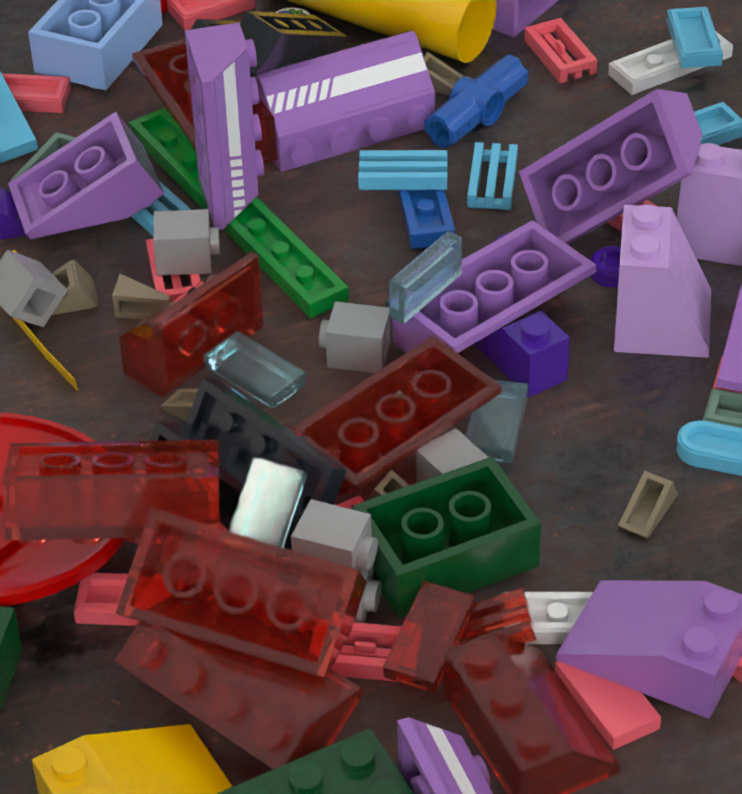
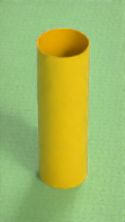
M287 0L389 37L414 31L421 48L464 63L473 61L484 49L494 26L497 9L496 0Z

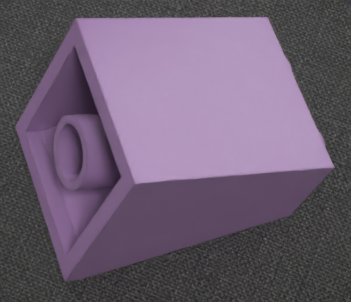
M712 143L700 144L693 174L681 180L677 220L696 259L742 266V150L720 147Z
M649 204L624 205L614 352L709 358L711 288L672 207H657Z

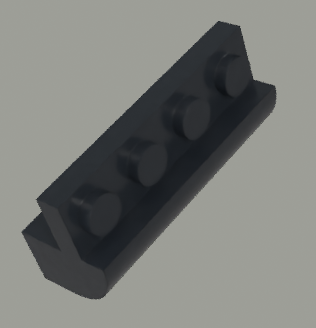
M247 11L242 21L196 19L191 28L192 30L239 22L245 40L252 39L254 42L257 66L250 67V77L255 78L258 75L278 68L338 52L347 38L346 35L317 16L305 14Z
M202 378L186 423L156 422L140 465L148 472L159 471L169 488L185 500L189 501L195 498L236 538L267 561H293L291 535L310 500L333 505L347 472V468L217 379ZM188 470L200 490L191 491L179 471ZM193 470H203L215 490H205ZM208 470H218V485ZM164 471H174L186 491H176Z

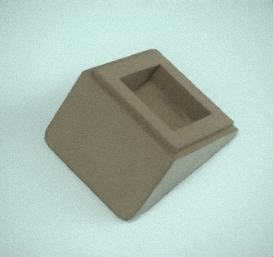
M74 259L52 272L57 280L67 289L52 315L87 310L99 305L92 276Z

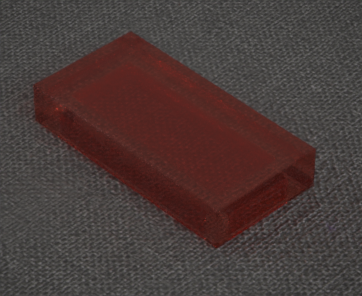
M424 581L383 665L384 677L435 693L475 607L474 596Z

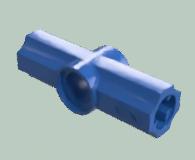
M508 54L503 59H499L476 79L468 76L460 78L452 88L449 100L424 120V130L432 139L433 144L446 149L449 145L455 144L479 123L485 126L493 125L500 117L504 103L528 84V71L523 67L519 58Z

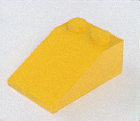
M191 724L83 735L32 759L39 794H217L233 787Z

